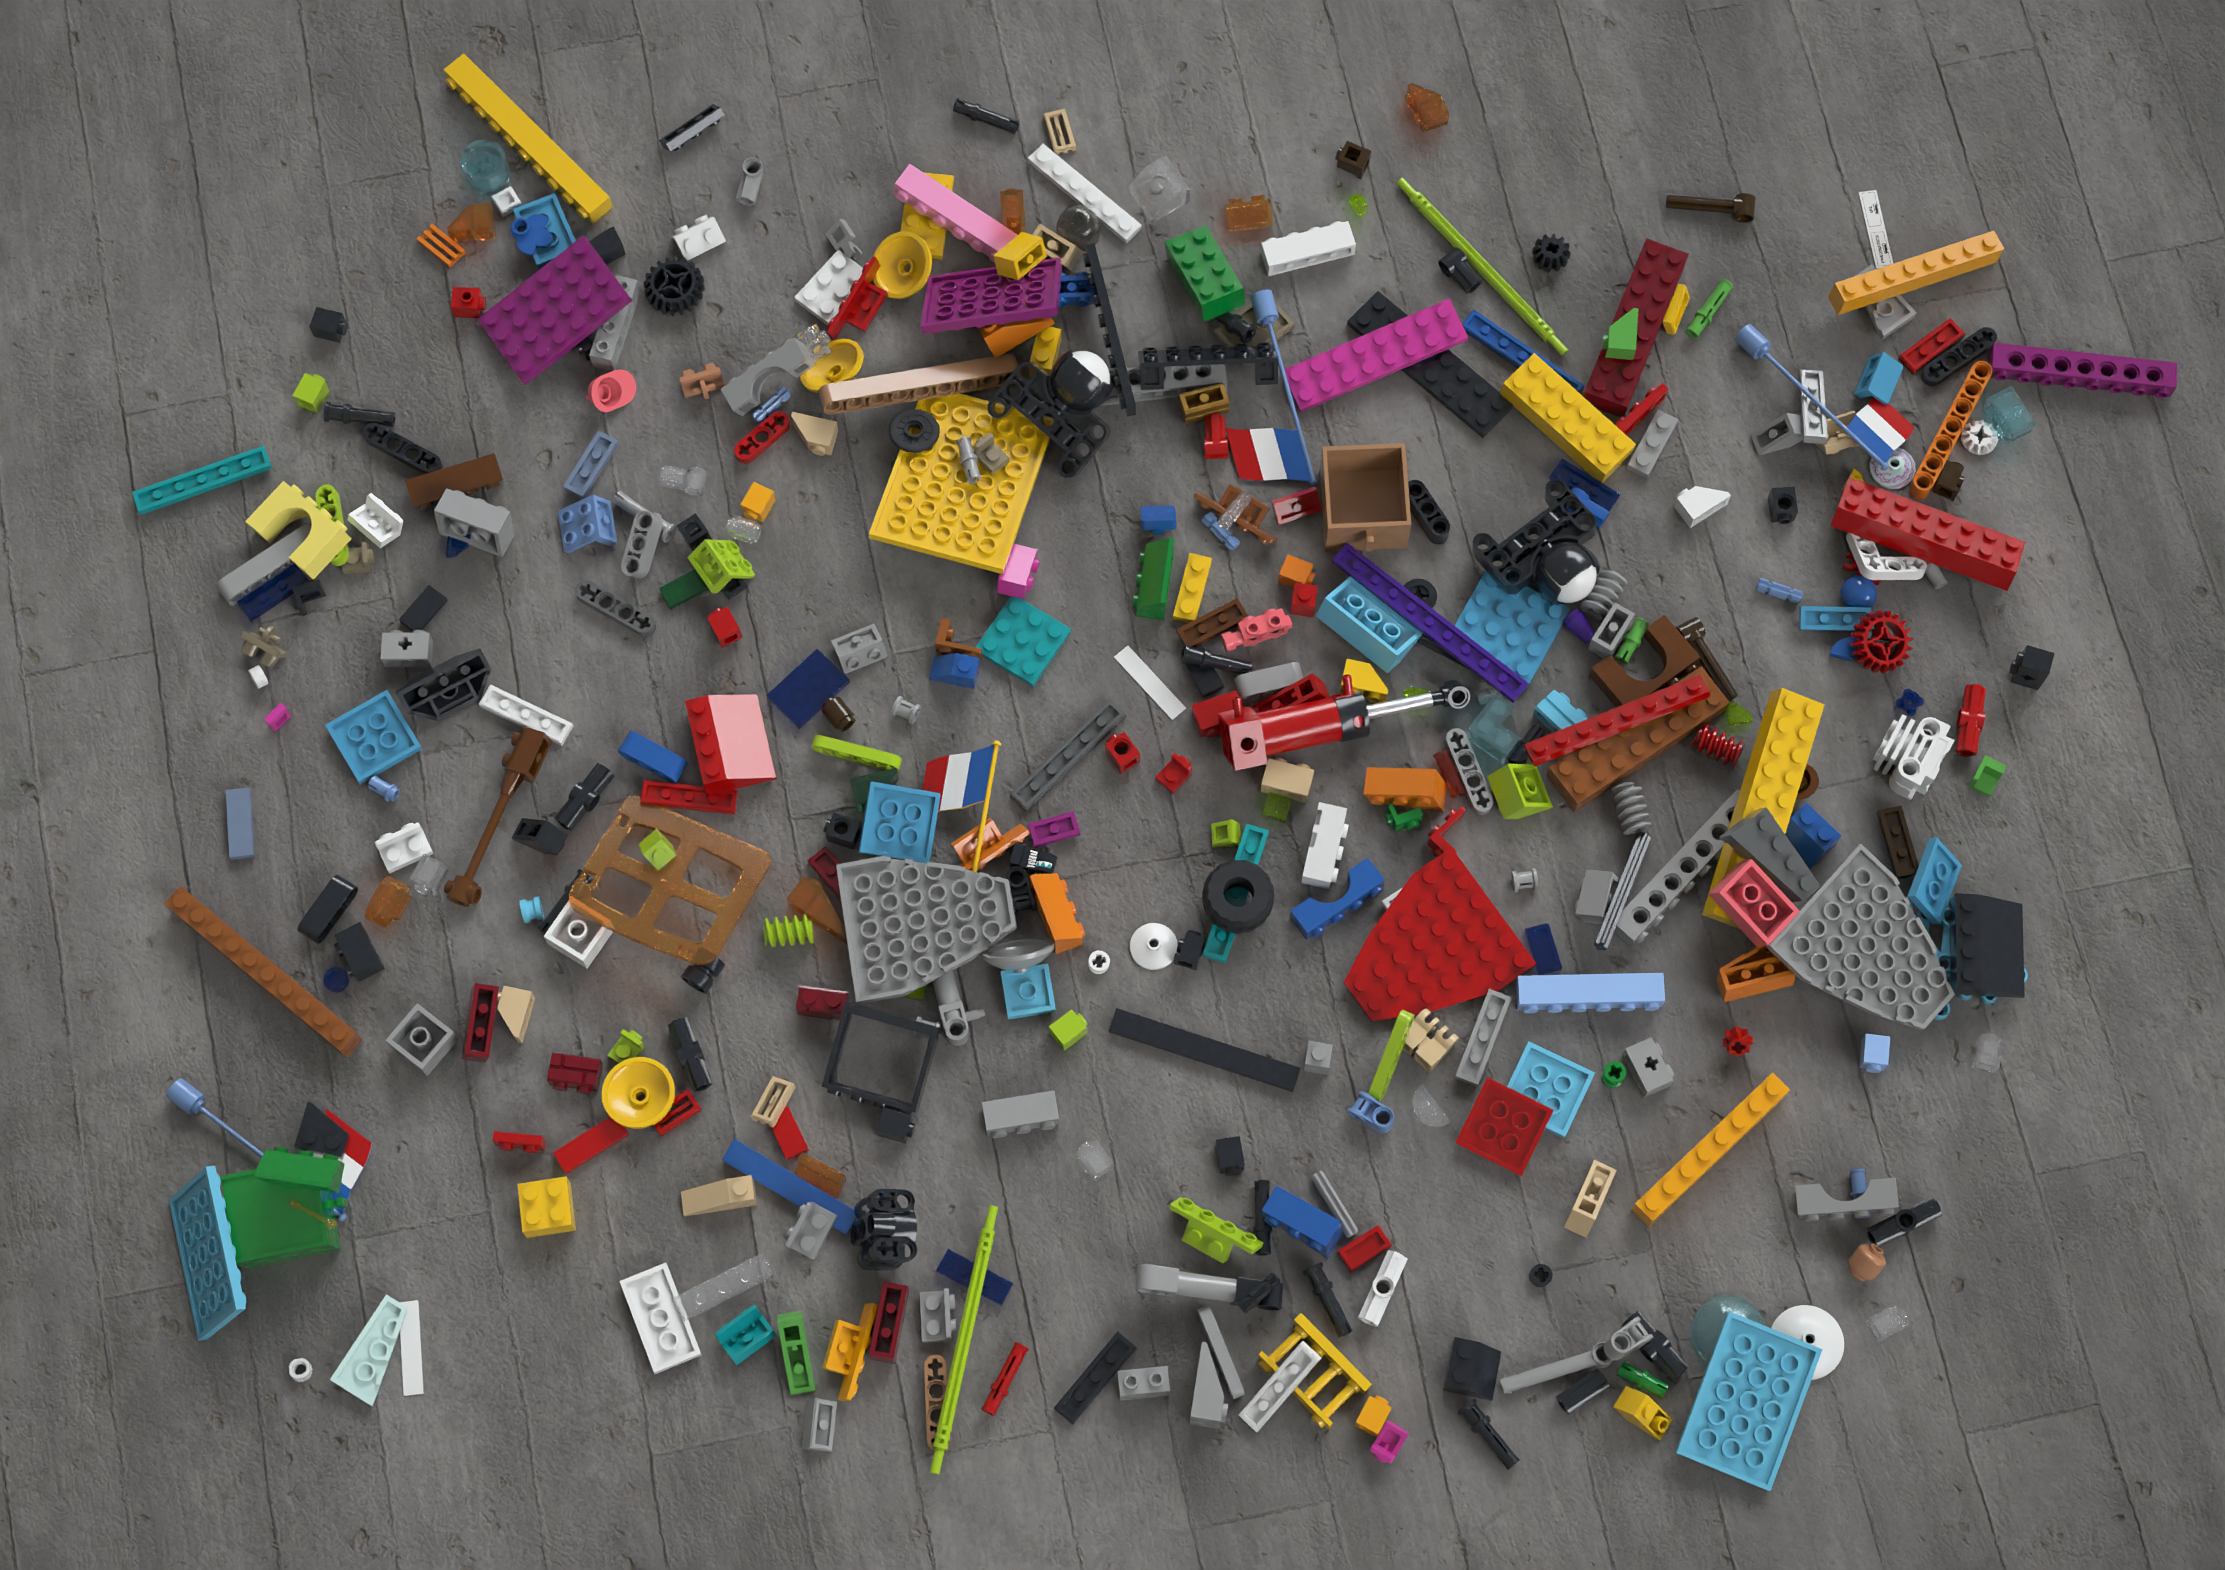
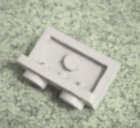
M704 215L694 220L695 225L689 228L687 225H684L674 230L676 234L671 237L676 242L683 258L685 257L687 261L726 242L714 217L708 218L707 215Z
M372 493L367 495L364 505L348 515V521L379 548H382L401 534L403 520Z

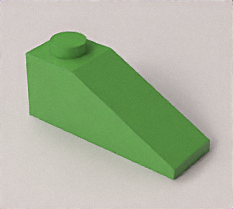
M796 1311L778 1315L777 1325L790 1394L815 1391L803 1312Z

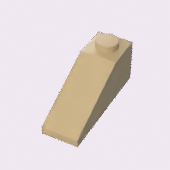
M1596 1160L1593 1161L1564 1228L1587 1238L1617 1170Z
M752 1175L724 1179L681 1192L684 1217L757 1205Z

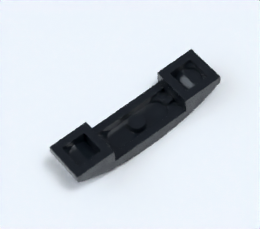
M696 513L676 525L692 552L705 539L713 540ZM732 578L720 591L730 600L747 589L748 586L743 579Z

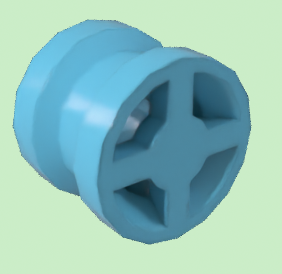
M539 896L534 897L530 901L520 900L524 923H529L532 919H544Z

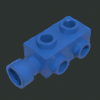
M1079 272L1076 276H1067V274L1062 273L1058 307H1065L1067 305L1086 307L1094 304L1093 294H1096L1094 287L1090 288L1088 281L1089 273Z

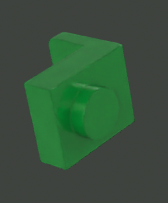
M1392 803L1387 805L1386 813H1384L1388 826H1392L1395 832L1403 829L1407 831L1413 830L1420 825L1419 823L1422 822L1423 818L1420 807L1397 815Z

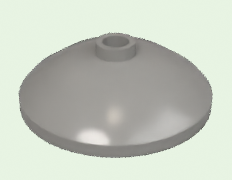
M1044 938L1009 941L988 948L982 953V958L985 962L997 968L1014 970V973H1024L1029 971V967L1039 964L1051 954L1054 949V942Z

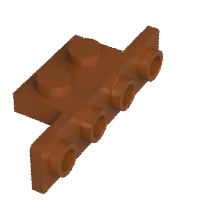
M1229 484L1219 503L1203 493H1195L1194 497L1199 500L1198 504L1208 510L1212 507L1218 511L1217 515L1226 521L1232 519L1238 523L1236 527L1246 533L1252 531L1257 534L1256 539L1266 545L1269 542H1277L1278 538L1259 528L1270 507L1236 486Z

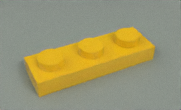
M1189 553L1173 613L1174 620L1190 623L1197 619L1212 558Z

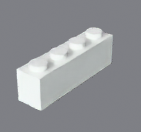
M1337 221L1330 224V226L1322 228L1313 227L1306 232H1293L1286 237L1278 239L1269 238L1261 243V255L1268 276L1355 255L1356 243L1349 222Z

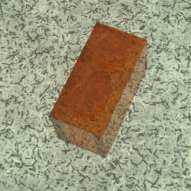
M1011 188L1000 191L1002 225L1017 235L1021 232L1026 233L1023 189Z

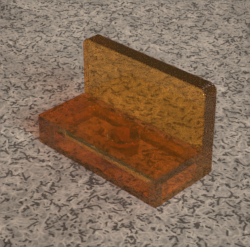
M801 1153L797 1160L798 1167L794 1174L837 1198L846 1182L845 1174Z

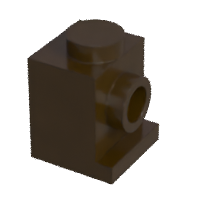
M1347 141L1343 148L1340 147L1335 156V160L1338 161L1337 168L1357 175V178L1362 179L1370 163L1371 150Z
M1947 460L1932 492L1954 501L1965 479L1964 476H1961L1965 467L1958 462Z

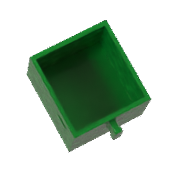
M256 1169L220 1176L226 1202L227 1219L231 1226V1242L236 1249L235 1261L237 1265L251 1269L341 1250L334 1209L348 1208L346 1198L338 1197L336 1200H333L332 1192L264 1182L254 1177Z

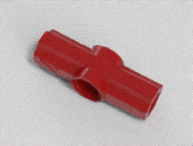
M1967 684L1965 686L1962 708H1960L1956 728L1958 729L1955 753L1964 757L1976 756L1979 736L1984 726L1985 712H1983L1986 688L1979 684Z

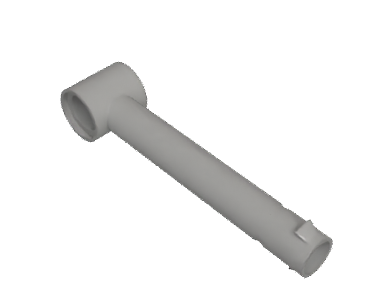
M1599 1342L1592 1351L1509 1377L1505 1375L1499 1382L1504 1394H1512V1391L1592 1366L1607 1368L1613 1360L1601 1361L1597 1358L1596 1352L1600 1349L1604 1350L1606 1343Z

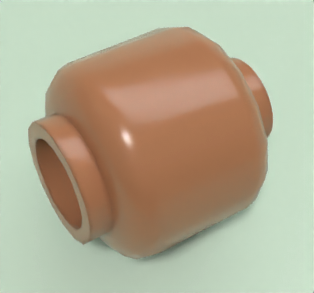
M1875 1244L1859 1245L1848 1260L1851 1274L1860 1281L1874 1280L1886 1265L1883 1250Z

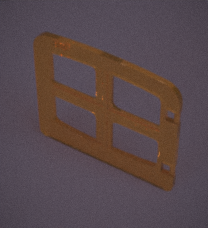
M630 796L622 804L614 821L611 822L586 863L581 875L572 886L569 893L570 905L580 915L634 942L693 964H708L718 957L771 865V855L762 849L662 806L641 804V797ZM622 817L629 819L625 828L618 825ZM640 826L650 830L658 829L662 834L681 841L675 851L676 856L669 861L666 868L657 870L618 852L632 827ZM699 849L728 862L742 871L739 881L728 898L720 897L683 880L682 876ZM611 868L652 887V892L635 918H630L591 896L606 869ZM588 873L595 876L590 885L583 882ZM678 897L717 915L714 924L702 942L696 943L682 939L653 927L669 898Z

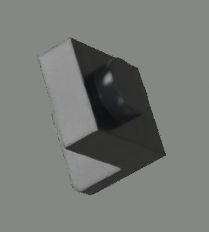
M319 579L307 580L302 585L292 588L294 596L291 597L294 609H299L301 614L305 616L307 611L304 603L325 597V589Z

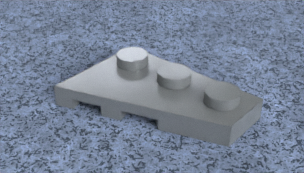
M1871 264L1855 276L1876 270V268ZM1901 295L1865 306L1881 340L1912 320L1917 314Z

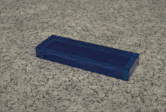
M1563 458L1549 477L1550 480L1559 479L1563 481L1570 490L1573 487L1583 490L1591 501L1609 512L1621 495Z
M293 564L237 601L250 622H252L293 595L292 588L302 585L308 579L300 568Z
M948 1249L936 1272L969 1288L974 1262ZM987 1269L981 1296L1002 1306L1013 1283Z

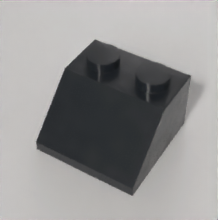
M1454 1337L1443 1391L1492 1401L1501 1351L1477 1341Z

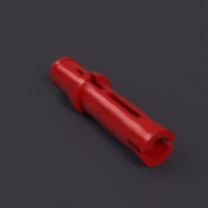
M1014 1342L1008 1358L995 1383L991 1384L989 1388L991 1391L981 1407V1410L985 1413L995 1416L1003 1398L1008 1396L1009 1391L1007 1390L1029 1350L1026 1346Z

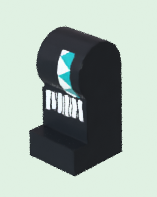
M1015 843L1010 859V868L1021 867L1029 874L1054 873L1058 858L1051 853L1027 848L1023 844Z

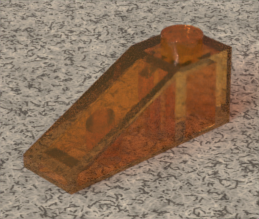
M803 876L787 897L788 906L802 915L806 914L809 920L812 918V922L847 944L846 930L822 889V884L813 878L808 880Z

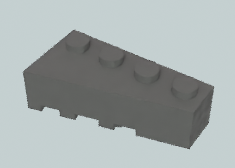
M1767 807L1754 810L1719 837L1734 848V851L1740 857H1744L1746 860L1752 859L1791 902L1803 901L1821 887Z

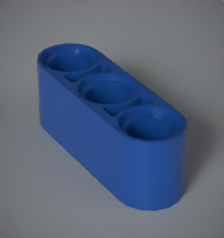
M629 731L617 750L627 760L670 783H676L688 765L687 761L679 755L634 731Z

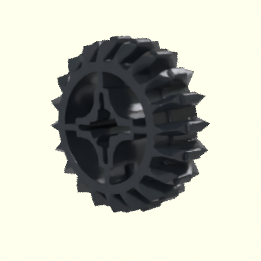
M675 256L673 261L666 257L665 263L657 261L658 267L651 266V273H646V281H644L643 285L645 297H647L648 303L653 305L656 311L661 309L663 315L670 311V315L674 316L677 311H679L680 315H683V310L685 309L691 312V305L698 307V300L703 299L702 292L705 290V285L703 284L704 277L701 275L700 269L695 268L693 262L688 263L685 257L679 261L678 257ZM663 278H665L664 283L660 285L659 289H657V286L660 283V281ZM692 283L691 288H690L689 291L684 295V290H685L686 288H688V285H689V284Z

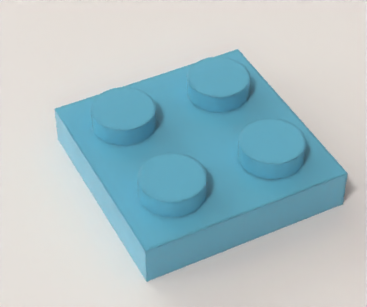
M1048 964L1029 967V971L1024 973H1014V970L1001 971L1008 1020L1056 1012Z

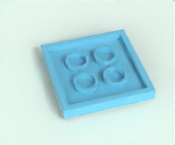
M1528 1041L1508 1087L1554 1109L1544 1130L1564 1139L1595 1072Z

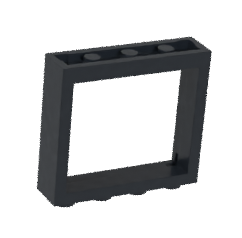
M845 1002L821 1087L828 1088L827 1093L841 1096V1093L850 1094V1099L864 1103L865 1099L874 1101L873 1106L888 1108L889 1105L898 1108V1112L909 1115L912 1112L917 1113L941 1027L851 1002ZM853 1014L930 1035L912 1103L834 1081Z

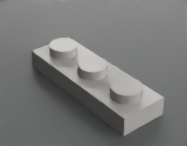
M1657 410L1628 463L1627 469L1648 478L1679 419Z

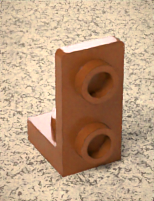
M941 618L935 641L936 652H939L941 655L958 653L978 657L979 661H981L982 649L953 643L955 628L951 626V619Z

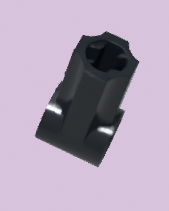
M1454 249L1438 261L1442 272L1447 277H1452L1466 294L1474 292L1482 284V279L1468 264V259L1461 249Z

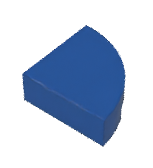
M1847 637L1839 640L1833 646L1829 656L1852 662L1854 655L1851 653L1856 648L1849 644L1854 642L1855 638Z

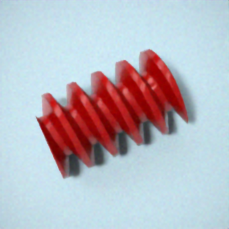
M1706 723L1700 728L1691 749L1698 744L1697 752L1701 753L1706 748L1707 757L1715 753V761L1724 757L1723 765L1726 766L1732 761V769H1734L1743 751V741L1740 740L1735 745V737L1733 736L1726 741L1725 732L1717 736V728L1708 732L1709 724Z

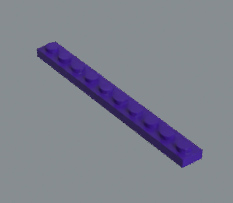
M1348 543L1332 559L1334 565L1348 576H1351L1512 703L1528 687L1529 683Z

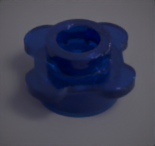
M1905 689L1903 696L1895 702L1896 707L1905 710L1908 716H1914L1916 709L1924 704L1923 698L1911 689Z

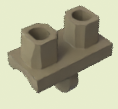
M272 625L267 629L260 627L258 633L262 637L254 632L248 633L244 631L241 635V638L245 639L241 652L255 657L259 648L264 650L259 662L268 667H274L279 658L286 657L287 651L271 643L273 641L278 644L281 640L280 637L276 636V627Z

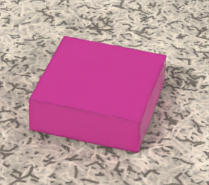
M280 703L264 718V721L275 732L291 718V714Z

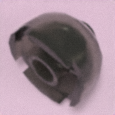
M1078 205L1071 206L1061 213L1056 225V233L1071 242L1082 251H1086V245L1092 243L1096 245L1099 241L1101 227L1099 218L1094 211L1088 207Z

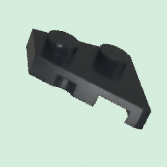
M308 1102L294 1147L295 1149L316 1154L338 1156V1159L343 1160L350 1136L314 1104Z

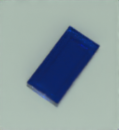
M1549 923L1526 928L1525 934L1532 957L1537 963L1535 966L1538 975L1562 970Z

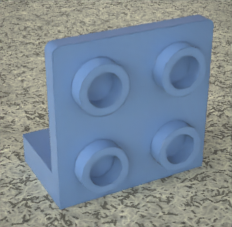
M591 495L558 511L564 552H573L594 541L608 546L617 544L611 501Z

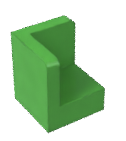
M1985 755L1968 787L1986 796H1991L2007 766Z

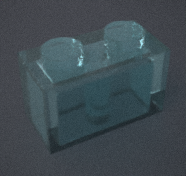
M2012 386L1989 396L1983 406L1986 417L1993 421L1996 431H1998L1997 434L2004 438L2007 444L2030 433L2036 424Z

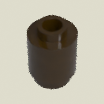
M830 697L823 703L822 713L835 729L844 732L854 725L856 721L854 713L840 697Z

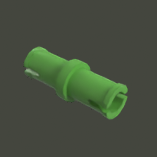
M1636 617L1629 633L1623 637L1624 642L1614 657L1617 661L1622 659L1620 662L1627 665L1635 649L1641 645L1640 640L1649 626L1647 621L1642 623L1643 618Z

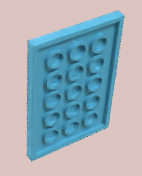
M215 1166L205 1167L169 1199L198 1341L209 1339L246 1309V1296L242 1292L240 1284L241 1272L237 1268L235 1261L236 1249L232 1245L230 1237L231 1226L225 1214L226 1202L221 1195V1179L216 1172Z
M1727 1311L1675 1453L1764 1490L1771 1491L1823 1349Z

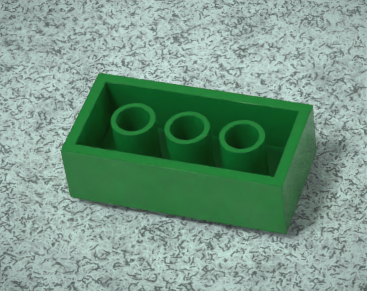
M1206 225L1165 241L1167 260L1204 322L1245 305L1243 287Z

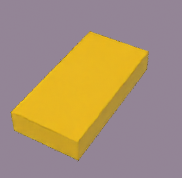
M1677 285L1662 321L1667 334H1676L1690 300L1686 285Z

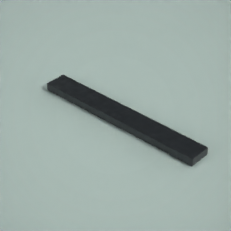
M1118 1008L1115 1010L1109 1028V1033L1290 1092L1294 1091L1301 1069L1300 1067Z

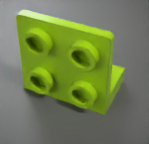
M705 539L687 557L712 593H718L732 578L752 579L755 576L751 564L743 558L739 552L738 545L731 540Z

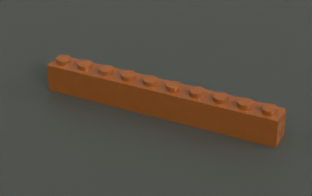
M180 886L164 903L176 917L345 1058L362 1041L357 1032L183 887Z

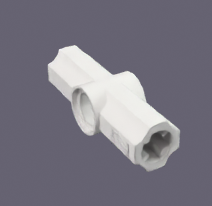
M1387 1251L1358 1316V1319L1364 1323L1378 1327L1408 1260L1402 1254L1395 1251ZM1379 1283H1385L1390 1291L1386 1294H1381L1377 1291L1376 1286Z

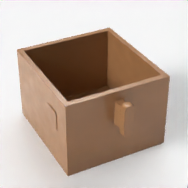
M1405 443L1322 447L1319 473L1325 552L1340 551L1346 543L1356 550H1365L1367 552L1377 549L1407 548L1411 529Z

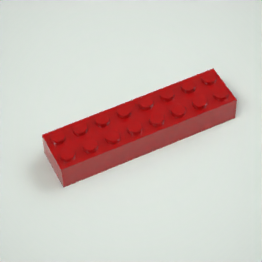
M1848 477L1830 524L1831 527L2008 591L2017 573L2026 543L2015 537Z

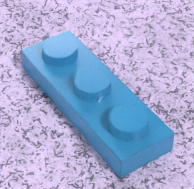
M1800 606L1799 630L1856 631L1853 627L1854 624H1860L1859 618L1866 617V614L1871 612V608Z

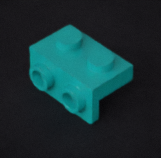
M755 1305L744 1310L739 1316L722 1326L714 1334L736 1365L777 1336Z

